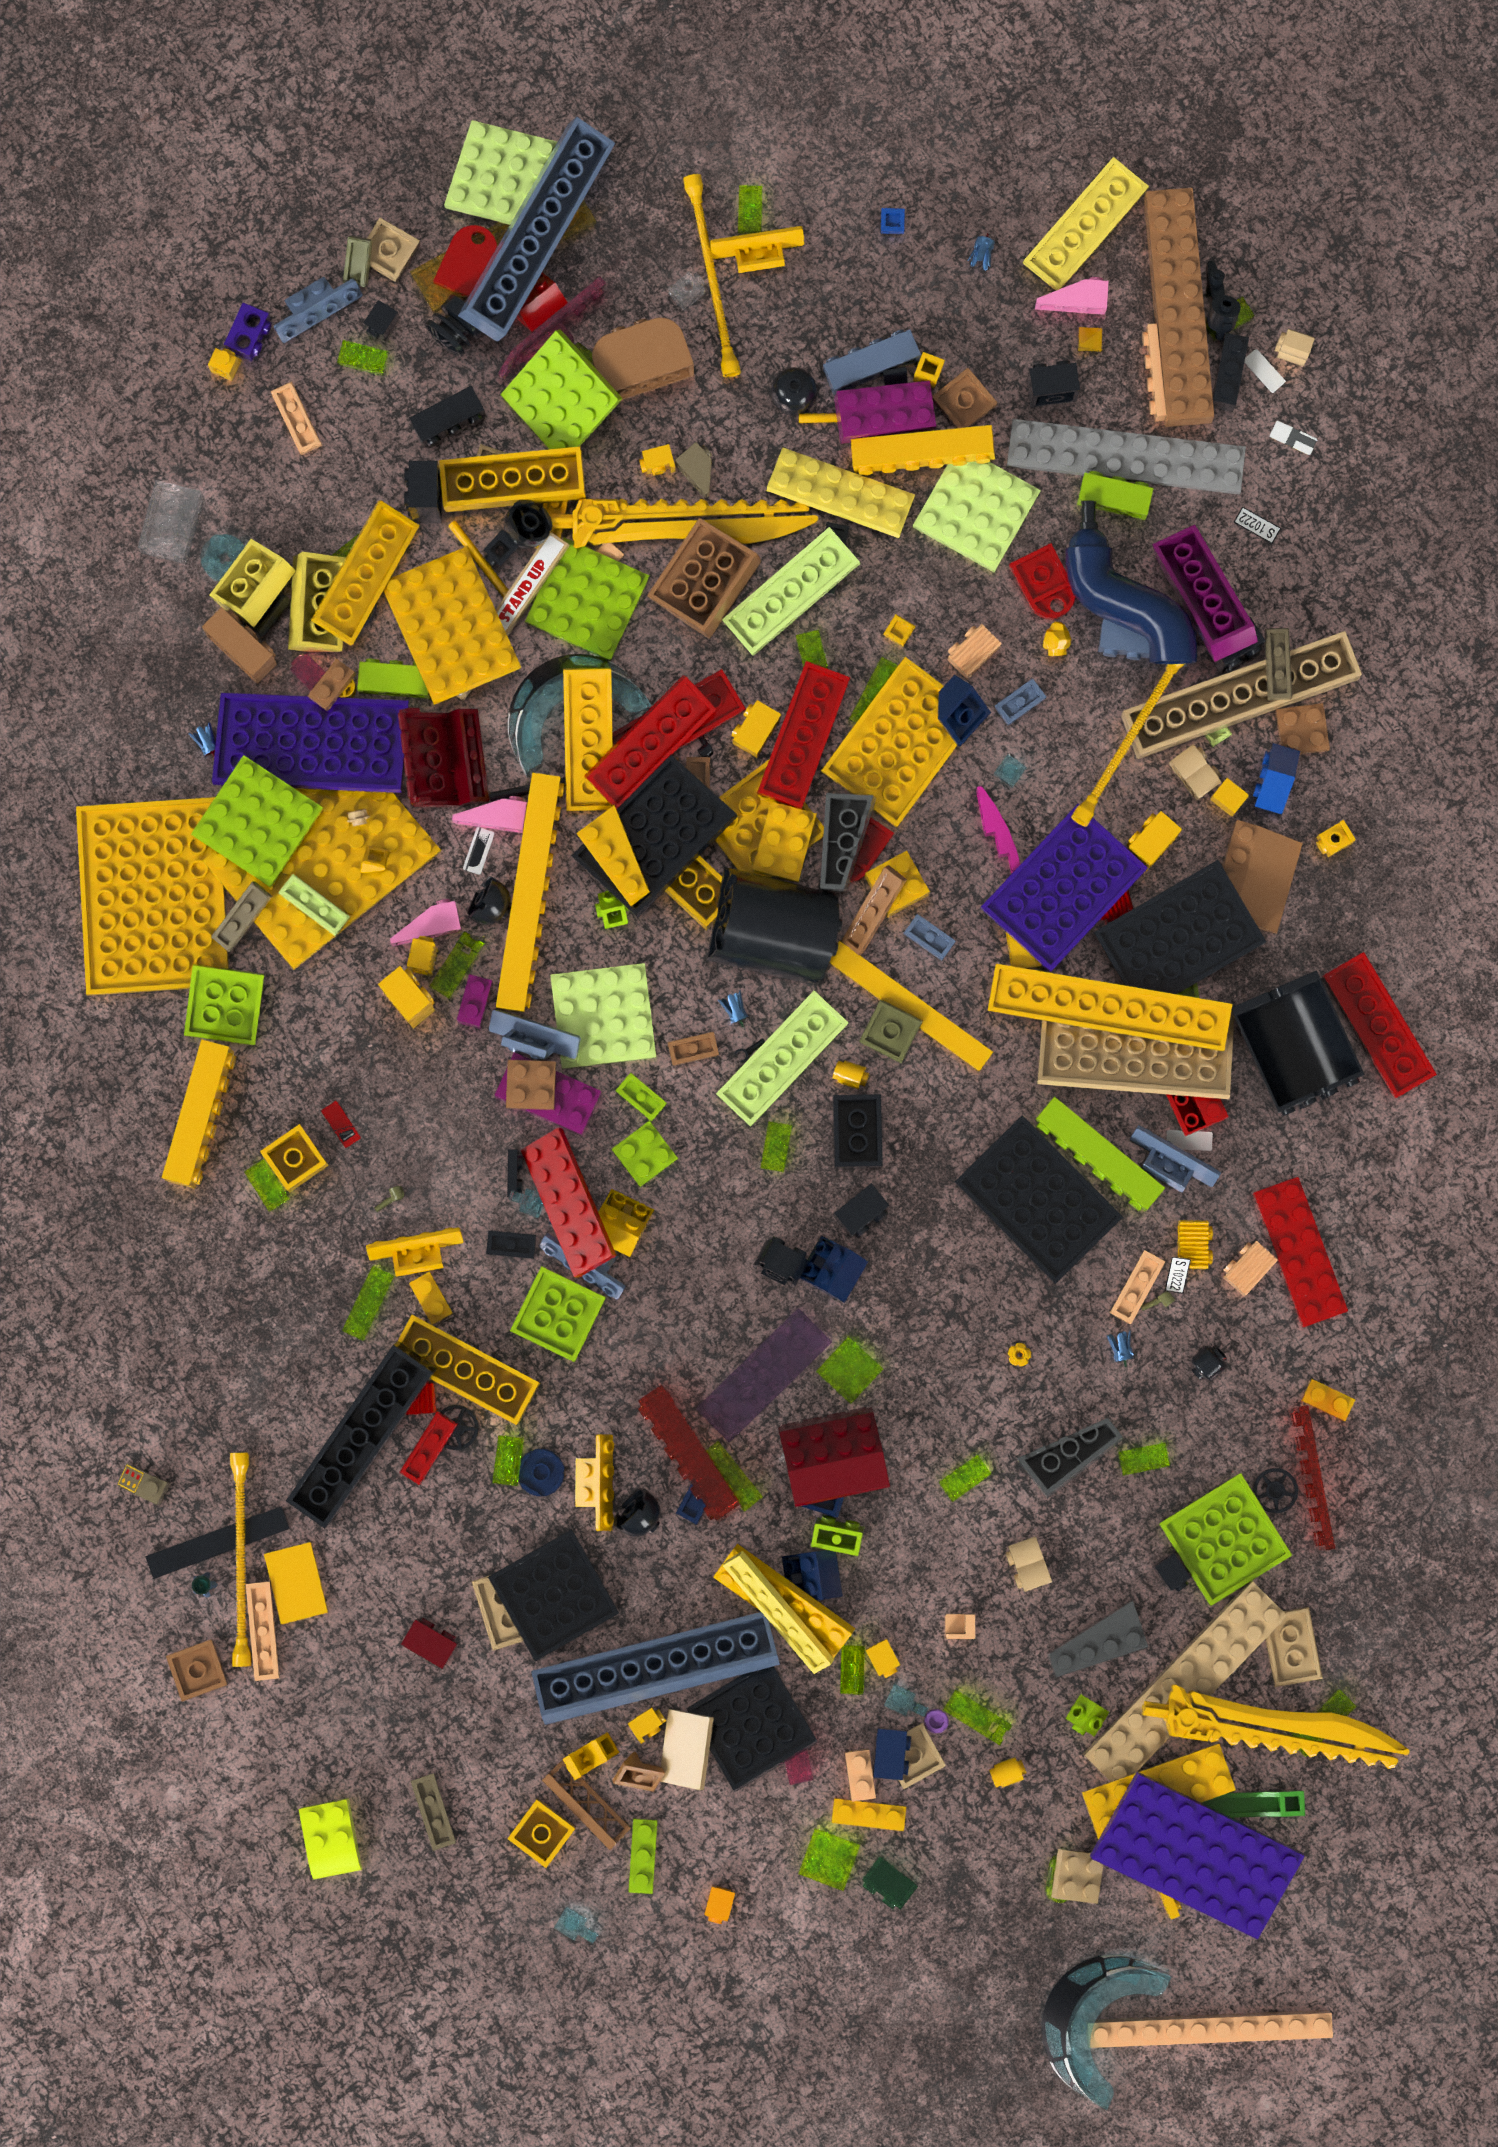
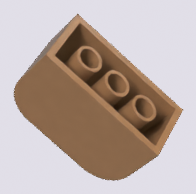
M667 318L640 319L634 322L633 326L627 328L625 326L617 327L612 330V333L600 338L593 348V366L623 398L622 400L694 376V363L683 332L674 321Z

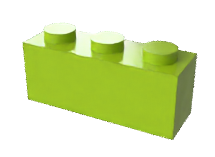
M1089 471V473H1084L1077 505L1082 506L1081 501H1096L1097 510L1146 520L1154 488L1149 487V484L1136 481L1134 484L1126 482V479L1113 476L1112 478L1103 477V474L1100 472Z
M371 658L366 659L365 662H359L357 685L359 694L430 699V695L415 662H413V665H403L402 661L390 660L389 664L380 663V660Z

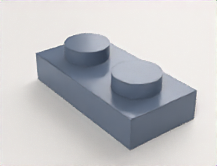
M1032 678L996 704L994 708L1009 726L1047 697Z
M918 914L903 933L941 961H943L956 940Z

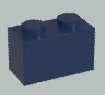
M877 1727L874 1778L903 1780V1775H908L909 1761L905 1760V1750L910 1751L911 1736H907V1730Z

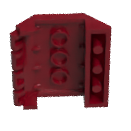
M420 708L399 710L398 719L402 732L400 735L402 751L405 756L403 759L405 775L408 780L406 783L410 804L414 807H460L489 802L478 709L458 708L448 713L420 712Z
M872 1407L853 1409L847 1413L845 1411L834 1413L823 1418L822 1416L803 1420L800 1423L797 1421L778 1427L795 1507L890 1487L883 1449Z

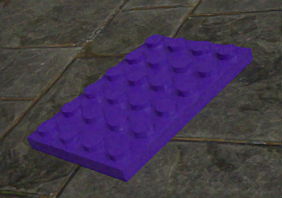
M1079 804L1067 814L981 906V909L1050 973L1148 869L1094 818L1091 819L1087 827L1076 823L1071 816Z

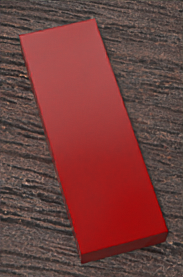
M437 1411L399 1473L416 1484L421 1485L458 1423Z

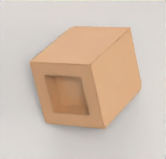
M946 1614L945 1639H975V1614Z

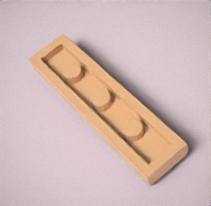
M1157 323L1148 324L1146 332H1142L1143 346H1147L1148 355L1144 356L1145 368L1150 370V378H1147V390L1152 392L1153 399L1149 401L1150 415H1154L1155 422L1165 420L1166 407Z
M271 1582L246 1584L255 1681L278 1679L280 1675Z

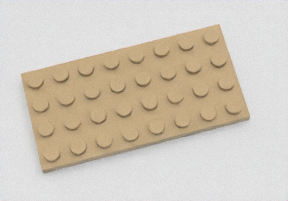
M1231 1012L1224 1051L1042 1020L1037 1084L1229 1099L1234 1016Z

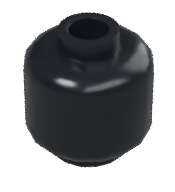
M1215 1345L1213 1347L1204 1346L1192 1357V1364L1194 1366L1192 1372L1200 1380L1205 1378L1206 1380L1213 1381L1226 1370L1227 1357Z

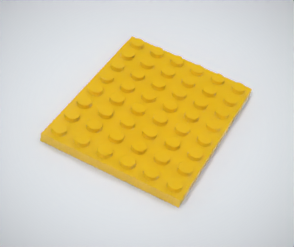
M294 788L324 809L272 887H269L217 851L212 852L203 859L205 865L236 902L253 881L273 896L254 923L293 970L329 943L335 936L278 893L292 874L350 916V919L338 933L340 934L441 852V849L394 793ZM366 809L367 815H370V818L366 819L367 824L353 826L352 822H347L349 820L348 812ZM367 845L390 851L385 870L369 873L360 872Z
M215 797L76 806L87 996L190 989L193 964L229 969L228 951L211 938L226 917L224 886L203 862V859L215 850L191 835Z

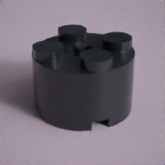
M774 1236L771 1240H765L753 1264V1268L757 1269L759 1266L763 1269L761 1274L782 1285L790 1282L792 1283L791 1288H795L808 1264V1260L805 1258L807 1253L797 1247H794L792 1250L784 1246L785 1242Z

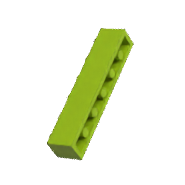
M1055 1096L1035 1119L1038 1123L1036 1127L1045 1135L1052 1134L1056 1138L1055 1143L1064 1150L1069 1148L1075 1153L1073 1156L1075 1160L1083 1166L1087 1163L1092 1167V1173L1098 1179L1109 1181L1112 1184L1110 1188L1119 1196H1122V1194L1130 1199L1128 1203L1137 1211L1141 1209L1147 1211L1165 1189L1164 1186Z

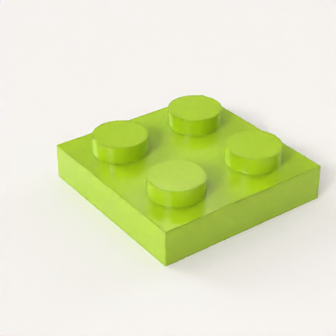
M650 1120L611 1149L640 1188L678 1160V1157Z

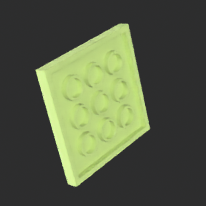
M472 120L445 200V208L510 225L557 141Z
M974 461L967 462L963 466L948 464L914 522L913 528L995 573L1041 490L991 462L979 464Z
M645 963L550 975L557 1029L581 1037L578 1055L575 1059L560 1055L562 1069L656 1058Z

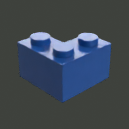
M1275 743L1272 744L1270 752L1265 751L1259 778L1263 779L1261 784L1256 783L1253 796L1256 797L1255 807L1278 814L1283 813L1296 777L1300 751Z

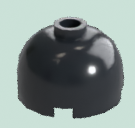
M791 367L784 369L777 374L772 382L771 397L773 404L786 415L797 416L800 413H806L816 402L818 391L816 381L809 372L802 368Z
M531 500L516 502L507 512L503 524L508 540L522 549H531L541 545L552 530V521L547 510L542 506L539 508L534 505L535 502Z
M489 876L480 885L484 889L480 893L476 892L467 911L468 918L482 925H491L497 923L501 918L506 919L511 911L508 889L499 880Z
M643 1488V1492L638 1489L622 1504L621 1507L625 1508L621 1516L617 1513L614 1520V1526L624 1534L641 1537L649 1532L653 1533L658 1528L661 1508L657 1499L645 1488Z

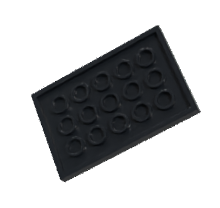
M670 755L617 809L650 893L630 906L584 843L571 856L630 912L639 918L738 816L678 760Z
M1219 860L1209 864L1094 932L1125 986L1171 994H1179L1266 943L1264 936Z
M1023 1115L954 1182L1054 1284L1123 1218Z

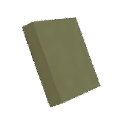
M880 999L859 1042L902 1063L923 1020Z

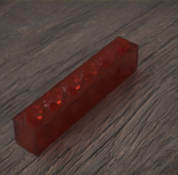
M660 1385L639 1399L638 1402L641 1405L638 1408L639 1412L645 1420L650 1419L653 1423L652 1432L658 1440L663 1439L666 1443L665 1452L671 1460L676 1459L679 1463L678 1472L684 1480L689 1479L693 1487L690 1490L697 1500L702 1499L706 1507L703 1510L710 1520L715 1519L720 1523L743 1507L666 1388Z

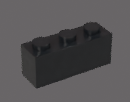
M1225 334L1212 395L1214 409L1233 412L1236 407L1249 337Z
M469 386L409 417V420L424 448L426 446L434 447L442 441L441 439L448 435L452 437L459 434L462 428L469 424L473 426L483 420L482 417L486 416L473 387Z

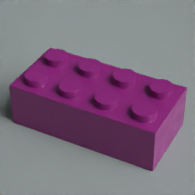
M930 381L837 391L834 397L840 444L851 443V439L934 431L936 428Z
M515 1052L511 1060L533 1061ZM507 1068L494 1095L495 1098L506 1102ZM556 1071L554 1110H521L583 1137L602 1092Z

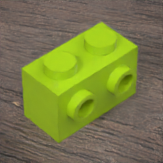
M823 1515L822 1518L817 1517L811 1547L858 1556L864 1526H860L859 1522L853 1520H846L845 1523L836 1521L835 1517Z

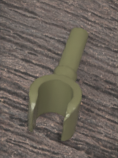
M402 1186L388 1189L391 1197L386 1198L374 1209L379 1212L392 1202L403 1199L404 1191Z
M1163 1292L1154 1300L1143 1304L1141 1309L1142 1311L1158 1305L1160 1302L1166 1308L1175 1301V1298L1170 1292Z

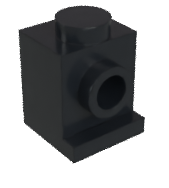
M502 529L484 548L483 552L486 555L483 558L491 566L494 567L497 564L501 567L519 547L508 540L505 531ZM496 547H503L504 553L497 555L495 553Z

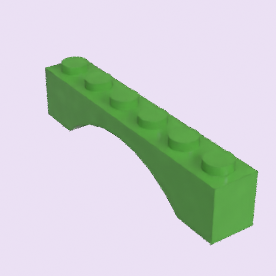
M1303 1790L1235 1792L1202 1802V1804L1231 1818L1305 1816Z

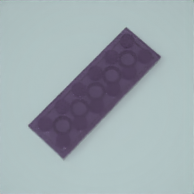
M798 1308L696 1409L730 1443L832 1341Z

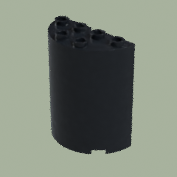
M724 867L717 902L718 913L713 922L706 960L810 985L817 983L819 980L822 981L831 957L835 956L838 950L836 939L843 923L842 919H839L838 897L832 892Z
M1317 970L1232 1007L1231 1012L1276 1111L1281 1113L1282 1116L1296 1111L1294 1108L1296 1106L1301 1110L1317 1102V1097L1320 1100H1324L1339 1092L1337 1088L1346 1085L1347 1088L1360 1083L1359 1078L1365 1075Z

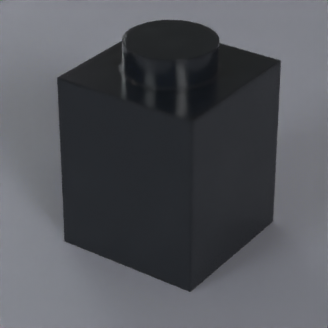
M378 300L363 322L366 334L375 340L380 338L385 341L400 317L398 311Z
M1175 1553L1170 1554L1153 1566L1169 1591L1175 1589L1179 1592L1189 1584L1187 1580L1191 1576Z

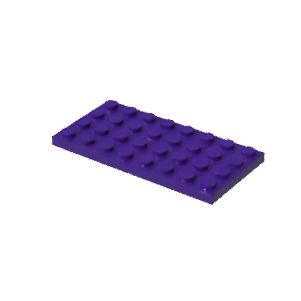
M221 693L212 783L213 785H224L244 755L291 787L297 789L402 793L403 758L405 756L402 751L400 735L402 732L399 727L398 713L399 710L409 708V700L338 698L329 711H326L309 699L308 696Z
M1136 1772L1090 1854L1093 1860L1255 1939L1260 1937L1305 1857L1302 1852L1140 1772Z

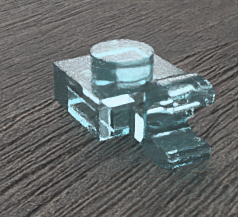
M527 1188L525 1194L511 1190L508 1200L519 1203L521 1205L520 1212L539 1218L543 1206L539 1193Z
M896 1684L893 1685L884 1706L906 1716L908 1710H911L924 1717L928 1710L927 1707L913 1701L915 1693Z
M568 1906L554 1927L574 1941L580 1935L593 1944L599 1935L584 1926L588 1920L587 1918Z

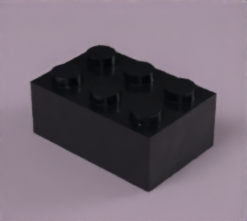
M409 461V468L404 469V480L406 488H408V491H404V505L406 506V511H408V516H411L415 523H442V489L438 461Z
M881 1094L833 1095L834 1169L882 1168Z

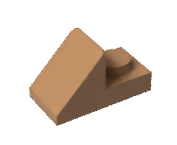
M633 1752L622 1763L612 1781L617 1785L654 1792L665 1772L662 1767L641 1763L637 1753Z

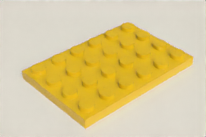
M467 546L389 579L383 592L434 705L521 669L519 660Z
M904 657L821 769V772L851 794L874 795L876 802L873 811L893 826L898 827L957 746L938 720L939 691L944 685L907 657Z

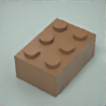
M221 607L202 626V629L212 642L253 681L259 684L277 665L274 659L276 655L267 643L263 641L260 644L258 642L257 634L249 626L246 625L244 628L241 626L240 618L231 609L225 611Z

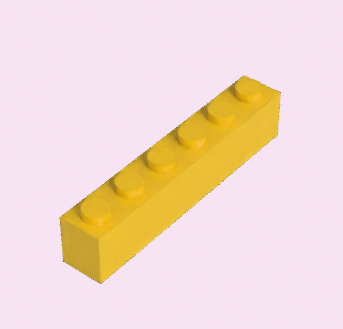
M992 425L851 439L853 469L859 475H871L875 471L893 473L896 469L905 468L908 471H914L924 466L941 468L944 464L963 466L967 462L974 461L984 464L995 459Z

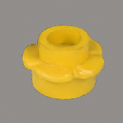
M1023 1343L1011 1346L1008 1350L1010 1363L1020 1367L1027 1365L1028 1360L1031 1358V1350ZM1019 1352L1022 1354L1021 1357L1017 1356Z

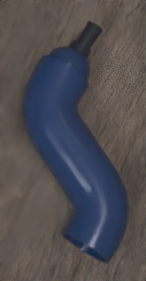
M1081 501L1082 522L1079 523V530L1072 536L1069 547L1065 549L1067 578L1074 596L1085 608L1095 615L1145 637L1149 643V663H1196L1197 643L1189 615L1177 602L1164 593L1116 573L1112 563V548L1109 547L1108 539L1104 533L1098 530L1096 501Z

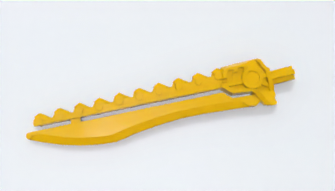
M622 498L620 500L579 499L576 509L573 510L572 514H549L552 528H572L573 547L575 549L586 546L588 541L593 545L636 540L685 539L697 522V520L623 523L616 531L594 533L597 531L613 530L623 520L764 514V517L704 520L741 544H752L786 536L818 521V516L774 517V514L804 513L809 511V506L797 502L793 506H789L787 501L782 499L773 506H769L767 501L762 499L753 506H749L747 501L743 499L733 506H729L728 501L720 499L712 506H709L708 501L700 499L692 506H689L688 501L680 499L672 506H669L668 501L660 499L652 506H649L648 501L642 498L632 506H629L628 501Z
M1176 1684L1172 1685V1691L1169 1694L1167 1704L1144 1701V1704H1142V1715L1163 1718L1169 1735L1174 1737L1210 1741L1211 1743L1218 1741L1220 1737H1224L1231 1746L1238 1744L1241 1739L1250 1748L1258 1747L1261 1742L1270 1751H1275L1281 1745L1289 1754L1297 1753L1300 1748L1309 1757L1317 1756V1753L1321 1751L1329 1760L1337 1759L1336 1757L1341 1754L1348 1763L1356 1762L1358 1757H1361L1368 1766H1372L1380 1760L1388 1769L1395 1768L1398 1758L1365 1751V1747L1403 1755L1409 1754L1408 1748L1382 1731L1364 1722L1333 1712H1290L1264 1709L1205 1695L1193 1690L1186 1693L1184 1688ZM1191 1703L1211 1708L1219 1718L1353 1744L1354 1748L1217 1721L1210 1711L1193 1706Z

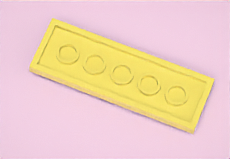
M1113 157L1024 259L1023 264L1055 291L1062 289L1146 193L1149 186Z
M786 448L781 450L766 490L897 538L901 535L915 494Z

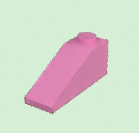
M1101 277L1084 279L1037 298L1035 310L1105 315L1109 281H1104Z
M509 796V799H500L454 814L452 821L455 824L523 833L527 802H524L521 797Z
M450 899L436 901L437 905L428 908L390 938L391 945L398 946L412 943L413 938L419 939V936L435 938L462 932L456 902H451Z

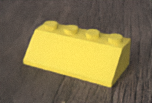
M301 552L293 556V568L296 572L292 576L288 650L304 652L342 651L343 641L312 622L311 619L343 564L345 557Z

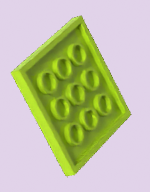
M561 329L556 330L500 394L549 449L580 447L623 399Z
M564 537L563 541L570 546L539 590L525 620V624L611 661L650 575L585 546L575 549L573 547L574 541Z
M243 755L191 835L269 887H272L324 808Z
M1241 1473L1159 1523L1209 1606L1214 1605L1292 1556Z

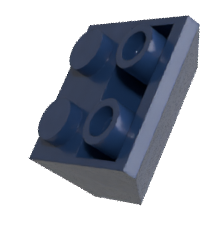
M821 1236L807 1259L808 1264L800 1279L845 1303L868 1261L852 1250Z
M820 1550L782 1556L785 1578L815 1600L843 1596L835 1551Z

